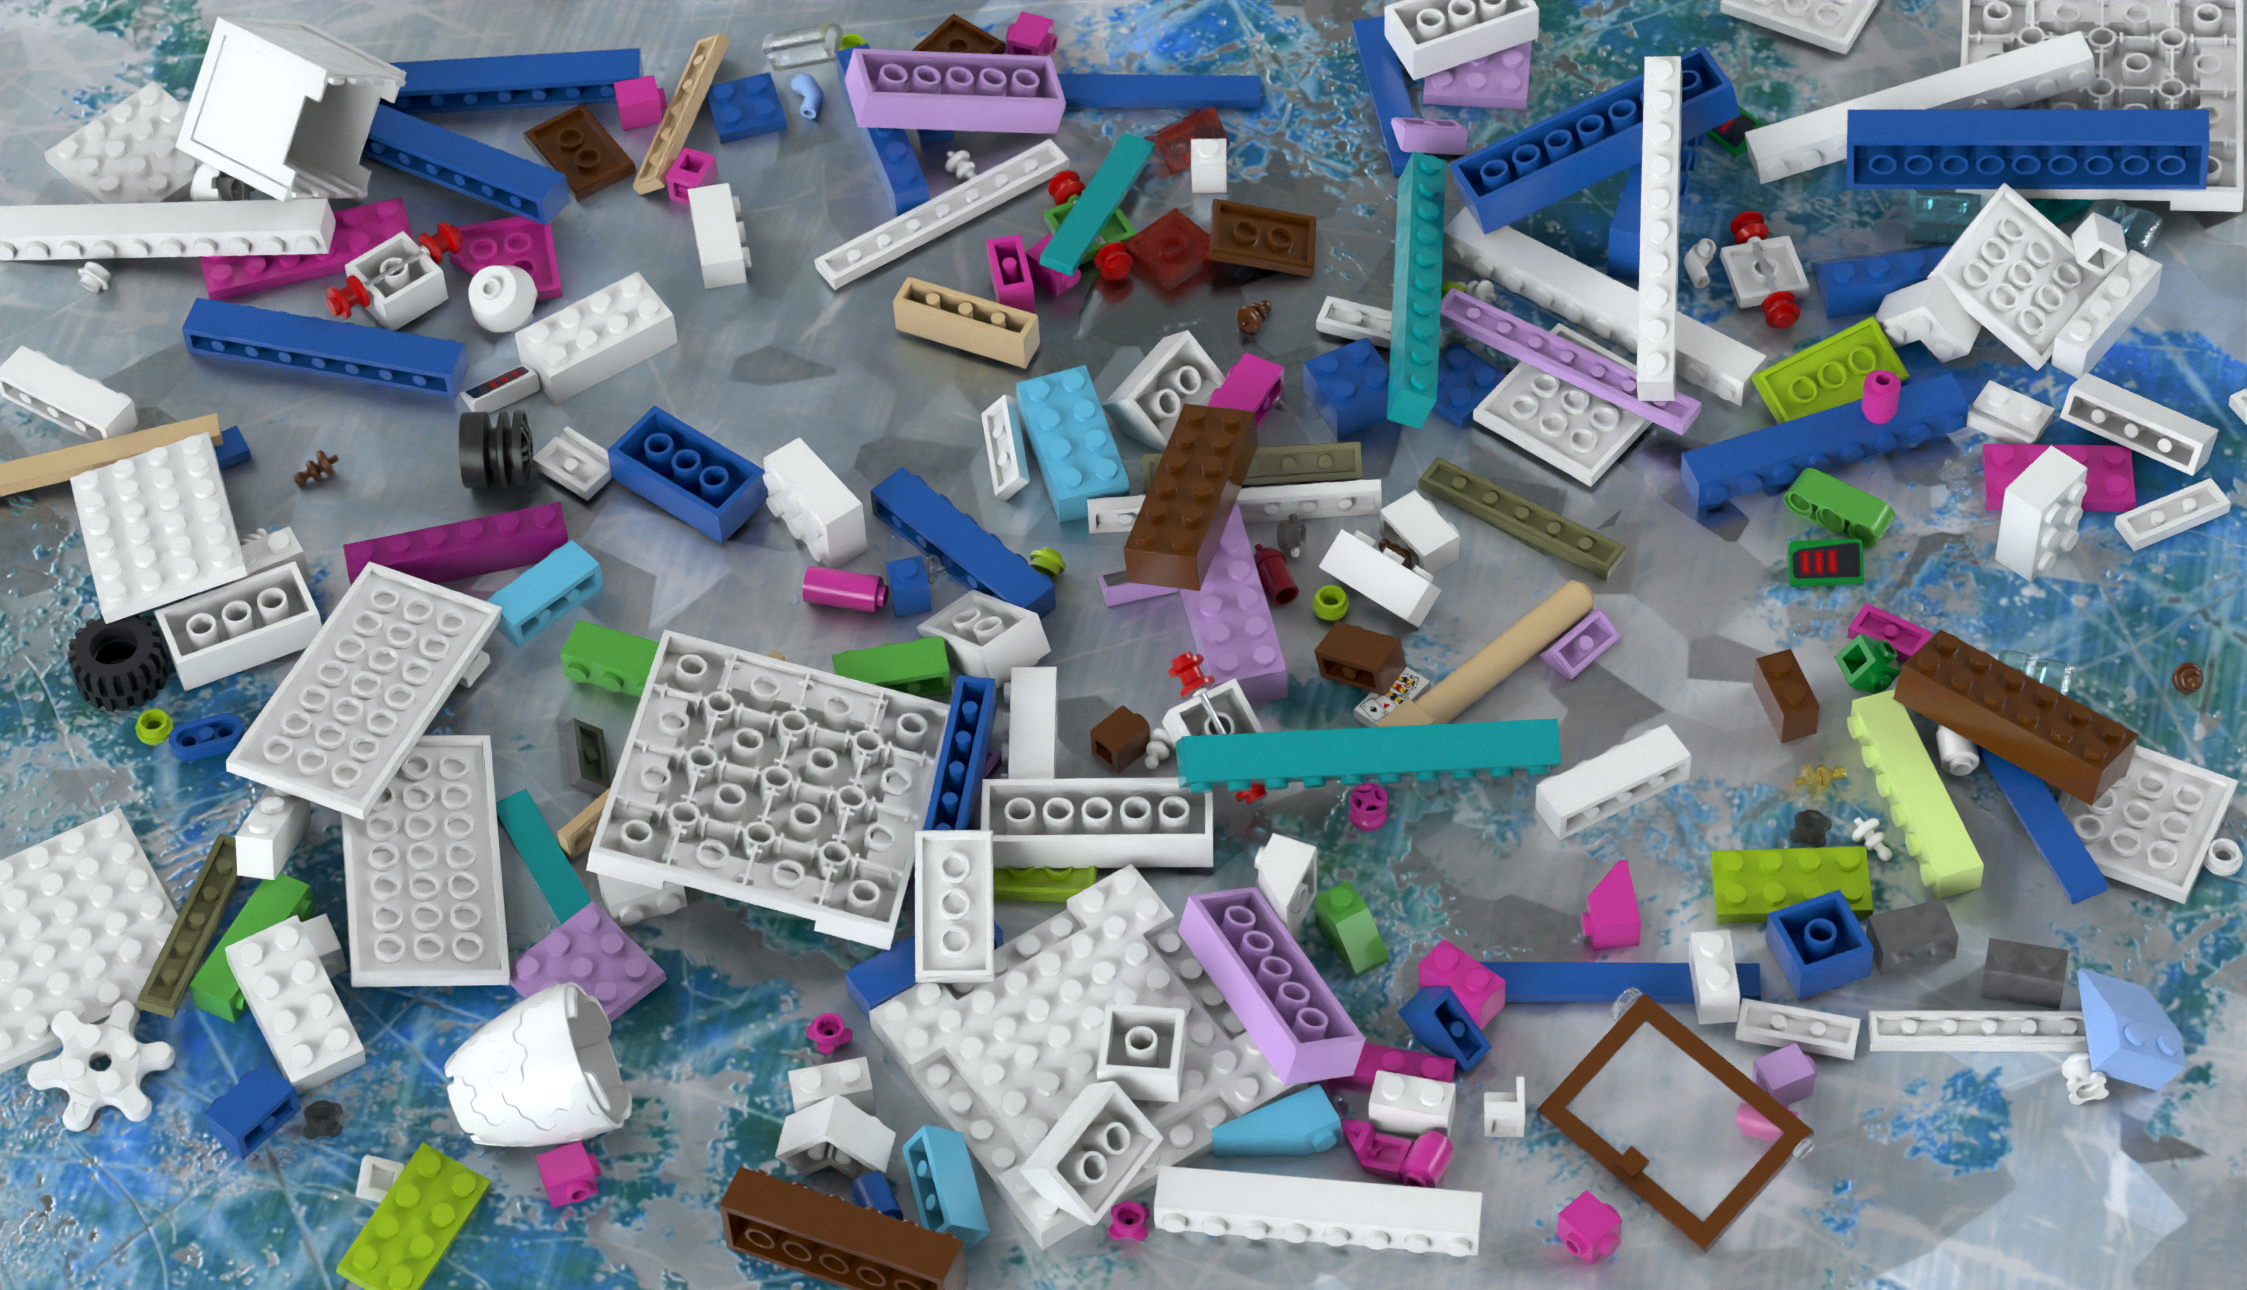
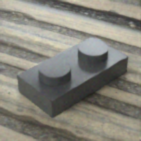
M572 718L564 725L571 784L574 787L601 796L611 787L603 729Z

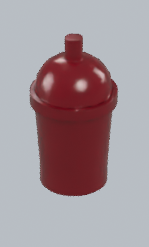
M1261 544L1255 545L1257 552L1253 557L1262 587L1274 605L1283 606L1289 604L1298 596L1299 589L1289 571L1284 554L1271 547L1263 548Z

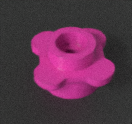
M825 1013L818 1016L813 1024L809 1025L806 1029L807 1038L814 1040L818 1044L819 1052L826 1055L833 1053L834 1048L840 1044L849 1043L853 1038L852 1030L845 1028L842 1018L835 1013Z
M1125 1201L1111 1208L1110 1212L1113 1217V1223L1108 1228V1234L1112 1239L1119 1240L1125 1237L1133 1238L1135 1241H1143L1147 1238L1148 1230L1145 1226L1146 1220L1150 1218L1148 1207L1133 1201ZM1133 1221L1131 1225H1127L1125 1222Z

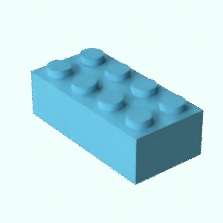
M1086 365L1016 383L1017 409L1059 524L1087 517V499L1129 496V480Z

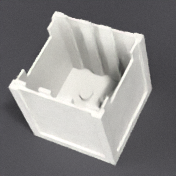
M218 17L175 147L282 202H292V199L350 198L354 201H364V198L368 196V188L366 186L371 170L358 163L380 98L395 103L400 86H405L406 81L404 79L407 72L301 20Z

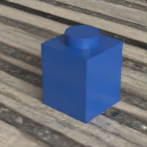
M922 555L885 562L889 594L895 617L899 618L932 611L929 582Z

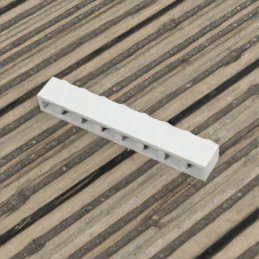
M1159 1165L1154 1201L1155 1228L1165 1229L1174 1233L1195 1231L1204 1232L1211 1236L1230 1234L1242 1235L1250 1239H1262L1264 1237L1285 1239L1293 1243L1312 1241L1324 1242L1331 1246H1343L1345 1244L1366 1246L1374 1250L1394 1248L1406 1249L1413 1253L1430 1251L1448 1253L1456 1257L1466 1255L1478 1256L1483 1193Z

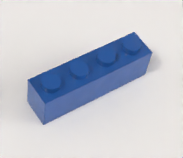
M994 921L995 950L1004 945L1003 931ZM915 934L901 942L892 943L890 950L885 949L867 961H860L851 970L845 972L848 995L869 1023L870 1010L918 984L915 983Z

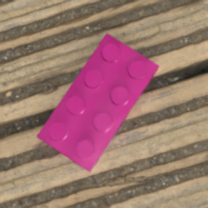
M1983 444L1982 462L1986 510H2002L2005 489L2051 445ZM2052 445L2088 468L2085 481L2087 491L2081 505L2083 511L2128 512L2135 509L2136 499L2130 448L2111 445Z

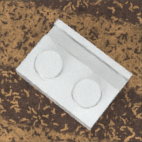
M1989 380L1974 401L1971 410L1968 411L1966 425L2009 444H2034L2053 420L2055 409Z
M566 426L563 429L564 433L559 438L557 436L554 437L533 457V467L588 501L611 479L607 450Z

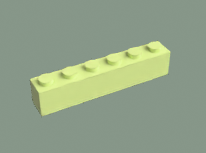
M1896 689L1853 700L1851 716L1847 718L1849 733L1853 739L1858 738L1860 742L1863 761L1867 768L1872 767L1876 775L1878 792L1881 797H1887L1891 805L1890 813L1896 827L1901 826L1905 834L1907 851L1911 857L1916 856L1920 864V875L1926 887L1931 886L1937 900L1981 888L1984 864L1904 705L1893 699Z

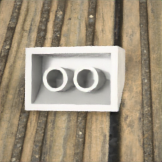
M1186 330L1164 337L1107 399L1102 407L1124 434L1164 453L1184 404L1208 406L1213 391L1216 388L1222 387L1226 377L1191 333Z
M1115 1081L1087 1084L1019 1171L1043 1199L1085 1223L1094 1226L1100 1221L1164 1138Z

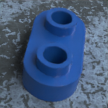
M221 713L178 725L169 735V744L173 755L181 761H195L234 750L245 735V729L239 716L233 713Z

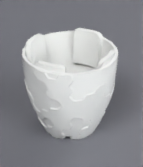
M572 981L552 985L528 997L491 1020L466 1040L448 1058L444 1066L445 1075L447 1078L454 1076V1082L448 1086L450 1103L462 1129L466 1133H474L470 1136L474 1143L503 1147H535L587 1140L596 1137L598 1134L618 1129L624 1124V1120L631 1116V1093L625 1084L622 1085L617 1062L608 1036L611 1034V1024L598 999L594 996H588L581 986Z

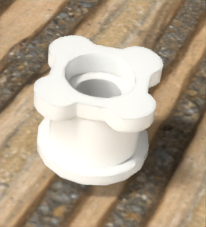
M2077 1052L2069 1056L2063 1063L2061 1071L2063 1076L2068 1079L2066 1085L2068 1091L2071 1092L2069 1095L2070 1102L2074 1105H2080L2088 1100H2100L2107 1097L2109 1091L2108 1087L2104 1085L2107 1081L2106 1076L2102 1072H2092L2089 1053Z

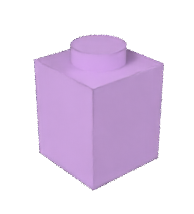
M1797 1043L1753 1060L1752 1081L1780 1104L1787 1106L1813 1095L1817 1069L1812 1058L1809 1055L1804 1056Z

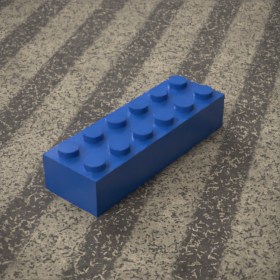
M1707 132L1681 143V196H1686L1690 182L1688 172H1694L1699 157V151L1696 150L1698 146H1704ZM1642 162L1632 166L1609 228L1607 276L1639 282Z

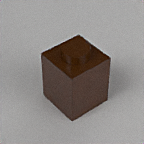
M1122 705L1090 730L1092 754L1116 774H1120L1147 752L1146 746L1150 742V726L1142 715L1134 714Z

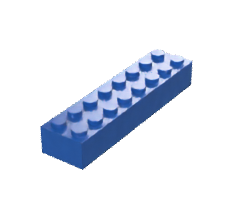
M1703 45L1682 55L1681 143L1741 116L1732 83ZM1644 73L1449 164L1460 198L1485 235L1642 162Z

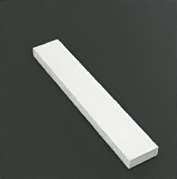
M1868 1010L1867 1022L1870 1051L2089 1052L2083 1011Z

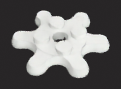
M125 1000L116 1003L111 1010L109 1019L100 1025L84 1024L77 1014L68 1010L58 1012L51 1023L52 1030L63 1042V1051L54 1059L34 1063L28 1071L27 1078L29 1084L37 1090L58 1087L64 1089L69 1094L70 1102L63 1113V1123L67 1129L75 1132L85 1130L92 1123L95 1112L106 1105L118 1107L127 1119L134 1122L142 1121L151 1114L152 1102L142 1092L140 1088L141 1080L150 1071L165 1070L172 1066L176 1053L174 1048L166 1042L158 1041L143 1044L135 1039L133 1031L140 1019V1011L136 1004ZM108 1055V1058L112 1060L110 1067L105 1071L98 1072L90 1068V1061L98 1057Z

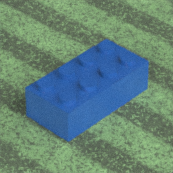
M655 405L607 450L612 479L721 544L729 539L769 497L768 489L763 480L764 469Z

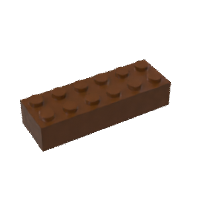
M1184 404L1124 547L1128 582L1195 591L1201 590L1258 447L1254 411Z
M1939 630L1903 663L1893 698L1899 703L2090 806L2129 769L2139 734L2127 729L2122 724L2112 721L2095 712L2090 707L2078 703L2056 689L2031 678L2021 670L2014 669L1992 657L1987 652L1981 651L1943 630Z
M739 1166L719 1204L727 1248L849 1290H966L968 1285L964 1243L954 1235L947 1232L937 1233L922 1228L912 1220H898L886 1216L876 1208H863L848 1203L840 1196L834 1194L824 1195L812 1191L799 1182H785L772 1177L769 1173L760 1169L750 1170Z

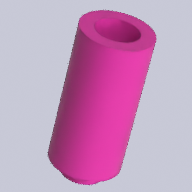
M810 565L805 573L802 596L803 601L808 603L877 613L880 606L885 607L887 604L889 586L884 585V580L881 576Z

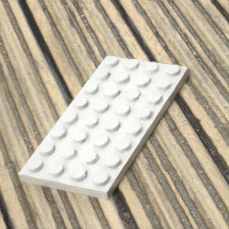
M369 561L226 760L227 771L364 820L502 619V607Z
M490 735L421 736L364 820L341 812L351 987L509 985L510 970Z

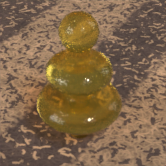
M1804 764L1802 766V777L1794 779L1795 785H1804L1809 795H1815L1818 783L1822 788H1828L1831 779L1842 780L1845 778L1846 769L1842 766H1836L1833 770H1827L1825 765L1820 764L1817 766V772H1814L1810 764Z

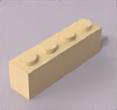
M909 276L893 300L896 330L1025 369L1040 344L1038 315Z

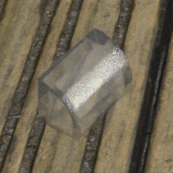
M829 22L771 33L765 37L762 50L775 72L836 61L835 52L840 50L843 30L837 23Z

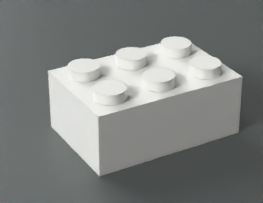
M800 437L763 458L765 468L763 480L768 489L769 497L766 498V502L774 516H781L785 520L791 534L796 539L801 538L808 545V549L816 561H823L828 568L837 569L868 550L862 503Z
M2051 445L2005 489L1995 560L2029 582H2032L2041 572L2047 573L2054 565L2056 558L2064 550H2071L2079 538L2077 529L2083 514L2081 505L2087 491L2085 481L2088 468Z

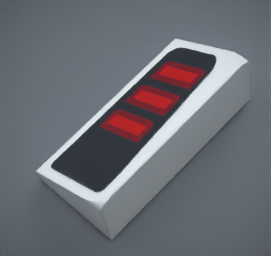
M522 364L460 394L471 412L486 411L489 414L540 391V385L536 372L527 365Z

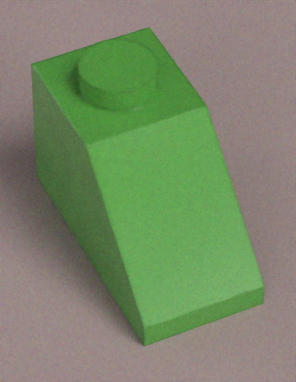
M1348 880L1315 896V924L1355 978L1389 962V956L1369 907Z

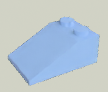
M2083 968L2076 972L2092 1072H2102L2105 1076L2158 1091L2186 1068L2181 1033L2146 987Z

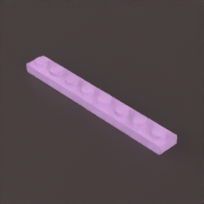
M1451 288L1441 300V324L1682 436L1701 413L1702 402L1676 390L1675 401H1638L1637 372L1455 288Z

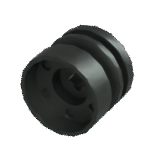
M525 410L514 411L512 427L507 411H500L497 425L494 428L491 426V421L486 411L463 412L461 414L459 422V461L462 482L465 488H489L492 483L493 471H498L502 486L509 487L512 480V470H514L517 486H528L530 470L533 465V437Z

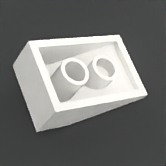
M971 590L917 626L919 634L924 638L943 636L947 658L967 676L995 679L996 688L1003 687L1004 682H1010L1011 667H1033L1039 662L1040 658L1051 652L1037 613L976 590Z

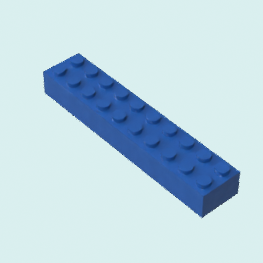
M1848 109L1847 189H1998L2005 182L2012 189L2206 190L2210 143L2209 109Z

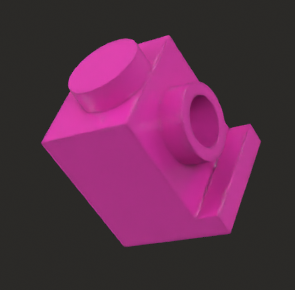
M684 147L666 175L670 200L690 205L688 189L711 186L718 176L716 156Z
M1048 233L1027 250L1025 254L1032 280L1058 297L1065 290L1077 284L1081 271L1076 269L1074 274L1069 276L1040 265V256L1053 238V235Z

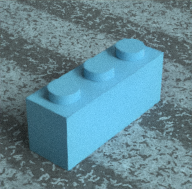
M573 540L553 550L544 560L534 567L525 570L520 577L506 587L497 590L486 600V602L502 607V619L496 628L520 648L604 587L600 563Z
M924 1124L902 1146L922 1227L937 1233L947 1232L963 1241L964 1252L968 1254L989 1233V1228L964 1135L962 1132Z

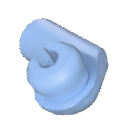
M800 73L797 77L793 78L791 88L792 90L798 88L796 94H803L805 97L800 114L804 118L814 119L824 93L812 75Z

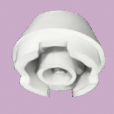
M511 265L488 266L480 270L473 277L468 291L473 317L481 327L488 331L498 333L516 332L525 327L534 316L531 312L535 305L536 296L538 297L537 289L530 275L519 267Z

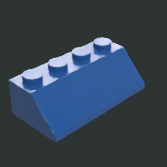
M1954 243L1811 262V269L1827 319L1878 312L1885 295L1927 280L1929 274Z

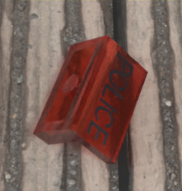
M1214 106L1201 108L1143 138L1156 143L1155 149L1160 150L1170 174L1191 164V139H1226V146L1230 144Z

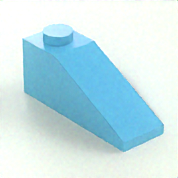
M1316 1084L1211 1129L1212 1152L1215 1157H1305L1315 1152L1327 1151L1341 1141V1119L1320 1084Z

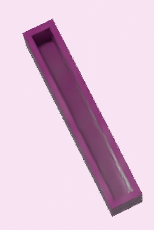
M561 502L344 544L343 549L351 586L369 561L438 584L538 564L548 557L553 550L562 547L569 540Z

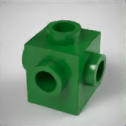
M1861 633L1834 657L1847 683L1857 691L1863 690L1871 694L1880 693L1889 688L1892 681L1901 672V667L1896 660L1897 652L1890 643L1885 640H1876Z

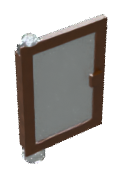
M1632 987L1622 993L1611 1008L1609 1016L1616 1024L1542 1103L1537 1111L1707 1253L1793 1158L1798 1162H1802L1812 1153L1815 1143L1810 1139L1814 1135V1131L1646 994Z

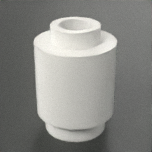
M1939 724L1936 741L1942 769L1946 773L1955 776L1969 774L1979 764L1977 745Z

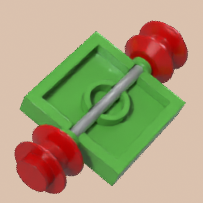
M1061 171L1055 174L1048 184V193L1054 197L1057 207L1043 211L1044 222L1053 236L1086 189L1085 184L1080 181V177L1075 171ZM1119 206L1080 263L1081 265L1094 260L1095 266L1101 269V275L1106 280L1121 279L1128 274L1133 265V258L1130 254L1126 253V247L1137 244V233Z

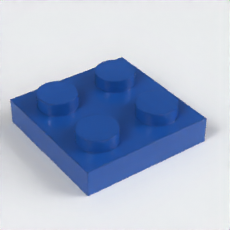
M770 72L711 85L706 93L705 98L720 144L787 129L786 117Z
M1456 342L1439 356L1437 401L1433 409L1463 428L1473 419V410L1494 390L1506 375Z

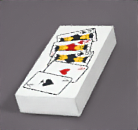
M1406 667L1385 696L1371 692L1354 709V718L1368 727H1375L1378 721L1406 699H1410L1414 703L1430 690V681Z

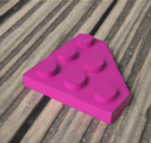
M522 216L456 226L462 235L463 242L460 244L461 252L454 255L448 251L451 264L474 276L488 266H516L526 271L532 278L538 293L536 301L563 297L550 222L545 226Z

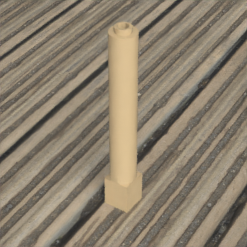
M1575 580L1568 581L1414 703L1410 699H1406L1378 721L1375 727L1448 724L1592 611L1594 608V596L1591 589L1585 583Z

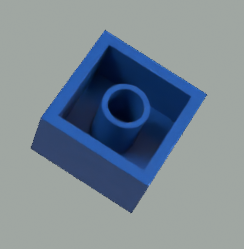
M1367 337L1303 362L1304 392L1336 439L1387 419L1389 367Z
M1840 889L1768 913L1765 941L1798 1000L1871 975L1874 949Z

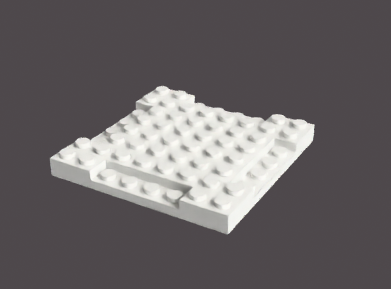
M1963 0L1960 67L2081 30L2094 57L2096 83L2011 109H2209L2210 143L2206 190L2013 189L2024 200L2036 198L2170 201V211L2242 212L2244 196L2243 0ZM1955 189V207H1984L1997 189Z
M664 629L589 851L586 870L659 890L663 889L665 881L812 919L816 921L814 931L890 950L915 860V831H922L924 828L951 705Z
M1132 864L1067 899L1066 910L995 949L994 982L918 983L869 1011L873 1032L947 1128L963 1133L971 1159L1042 1250L1085 1226L1087 1223L1043 1199L1019 1170L1087 1084L1098 1083L1097 1066L1105 1004L1185 1009L1187 1034L1179 1103L1131 1099L1164 1139L1107 1212L1114 1205L1125 1202L1156 1184L1159 1165L1185 1167L1211 1152V1129L1308 1088V1082L1287 1086L1283 1084L1179 934L1178 927L1175 925L1174 914Z

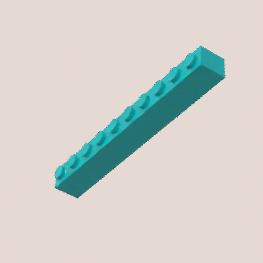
M1413 151L1398 180L1387 419L1422 429L1437 401L1446 161L1432 155Z
M1558 718L1182 736L1175 742L1179 788H1190V792L1193 794L1213 792V786H1228V791L1230 792L1251 790L1252 784H1266L1267 790H1280L1289 788V783L1303 782L1304 788H1319L1327 786L1326 781L1341 780V786L1364 784V779L1378 778L1379 784H1396L1402 782L1401 777L1416 776V782L1420 783L1438 781L1439 775H1453V780L1455 781L1476 779V773H1490L1491 779H1503L1513 777V772L1527 771L1528 777H1542L1550 775V770L1562 764Z

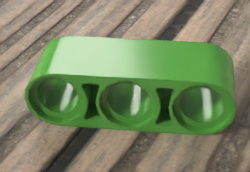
M1813 468L1804 469L1783 497L1784 503L1791 512L1847 539H1861L1864 547L1876 546L1895 520V513L1886 502Z

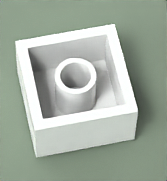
M1105 1004L1097 1066L1098 1083L1115 1081L1130 1099L1179 1103L1187 1036L1185 1009Z

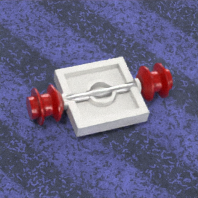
M1756 211L1741 212L1730 224V230L1735 235L1736 245L1723 247L1720 252L1722 264L1739 308L1761 305V310L1766 315L1765 321L1769 327L1777 329L1788 328L1800 316V309L1795 304L1796 298L1809 296L1810 288L1791 238L1787 235L1767 239L1769 230L1764 224L1763 215Z

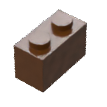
M1339 621L1335 623L1314 650L1322 678L1385 696L1407 667L1400 639Z
M1788 649L1755 658L1753 687L1780 742L1783 743L1817 733L1820 706L1792 650Z

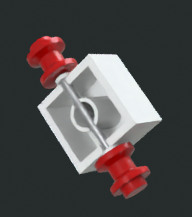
M442 221L437 224V233L431 237L427 233L418 235V246L404 231L400 232L345 265L347 286L340 290L335 286L327 289L328 297L325 298L327 308L333 316H340L346 320L351 317V308L358 304L362 308H366L385 329L390 331L399 329L449 299L443 270L438 265L442 263V254L449 251L454 255L461 252L460 244L463 242L461 233L455 225H448Z
M1188 651L1171 661L1173 667L1169 669L1168 674L1171 678L1179 677L1184 685L1179 693L1181 698L1193 697L1169 709L1162 720V724L1175 748V742L1182 736L1264 732L1236 678L1208 691L1207 689L1216 681L1212 675L1204 676L1199 666L1204 661L1202 654L1193 656L1192 652ZM1252 784L1251 790L1237 792L1235 795L1236 801H1246L1247 805H1251L1262 800L1268 795L1266 784Z

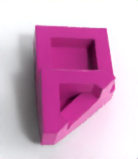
M1341 1118V1128L1363 1171L1402 1182L1403 1178L1400 1175L1399 1169L1414 1145L1413 1140L1377 1134L1371 1123Z

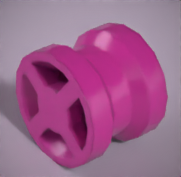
M1364 783L1356 786L1351 791L1349 797L1351 823L1359 830L1367 832L1382 828L1388 818L1387 792L1383 787L1374 783Z

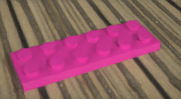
M402 197L333 212L336 225L329 254L200 256L209 299L222 300L345 272V265L402 231L413 240Z

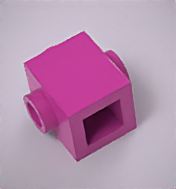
M1021 12L1016 23H1011L1007 30V55H1052L1058 43V36L1054 34L1053 19Z
M581 1140L571 1144L558 1145L551 1151L535 1156L540 1178L552 1208L570 1202H581L590 1195L598 1193L595 1177L601 1175L600 1167L594 1152L587 1154Z
M1586 1190L1558 1213L1557 1236L1564 1241L1565 1246L1573 1255L1581 1256L1589 1264L1593 1265L1602 1256H1611L1621 1243L1622 1220L1618 1212L1610 1204H1603Z

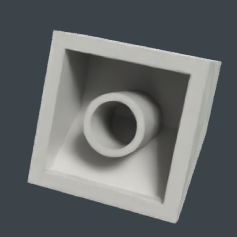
M1273 833L1267 846H1261L1257 852L1254 867L1258 869L1259 874L1255 887L1259 889L1291 936L1295 938L1317 893V847Z

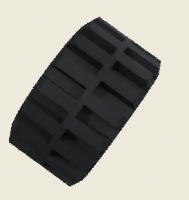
M138 613L106 624L102 614L100 619H90L85 622L87 627L79 628L75 632L76 639H71L69 643L70 651L68 652L69 663L82 698L86 702L91 701L93 707L99 709L104 706L106 711L114 712L116 708H121V711H128L130 706L136 705L141 707L145 705L144 700H153L158 695L156 690L164 688L166 684L165 678L169 675L168 661L157 627L152 626L151 621L146 617L140 619ZM129 658L124 662L109 665V663L117 659Z

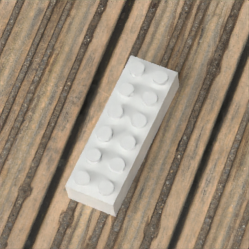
M1178 778L982 779L981 830H993V866H995V869H1006V866L1011 868H1029L1030 866H1034V868H1044V866H1048V868H1068L1069 866L1074 868H1089V866L1097 868H1124L1129 864H1132L1134 867H1214L1213 792L1193 794L1190 792V788H1179Z

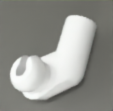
M1708 238L1701 239L1684 258V266L1694 287L1699 289L1704 288L1710 283V277L1705 268L1716 252L1715 243Z

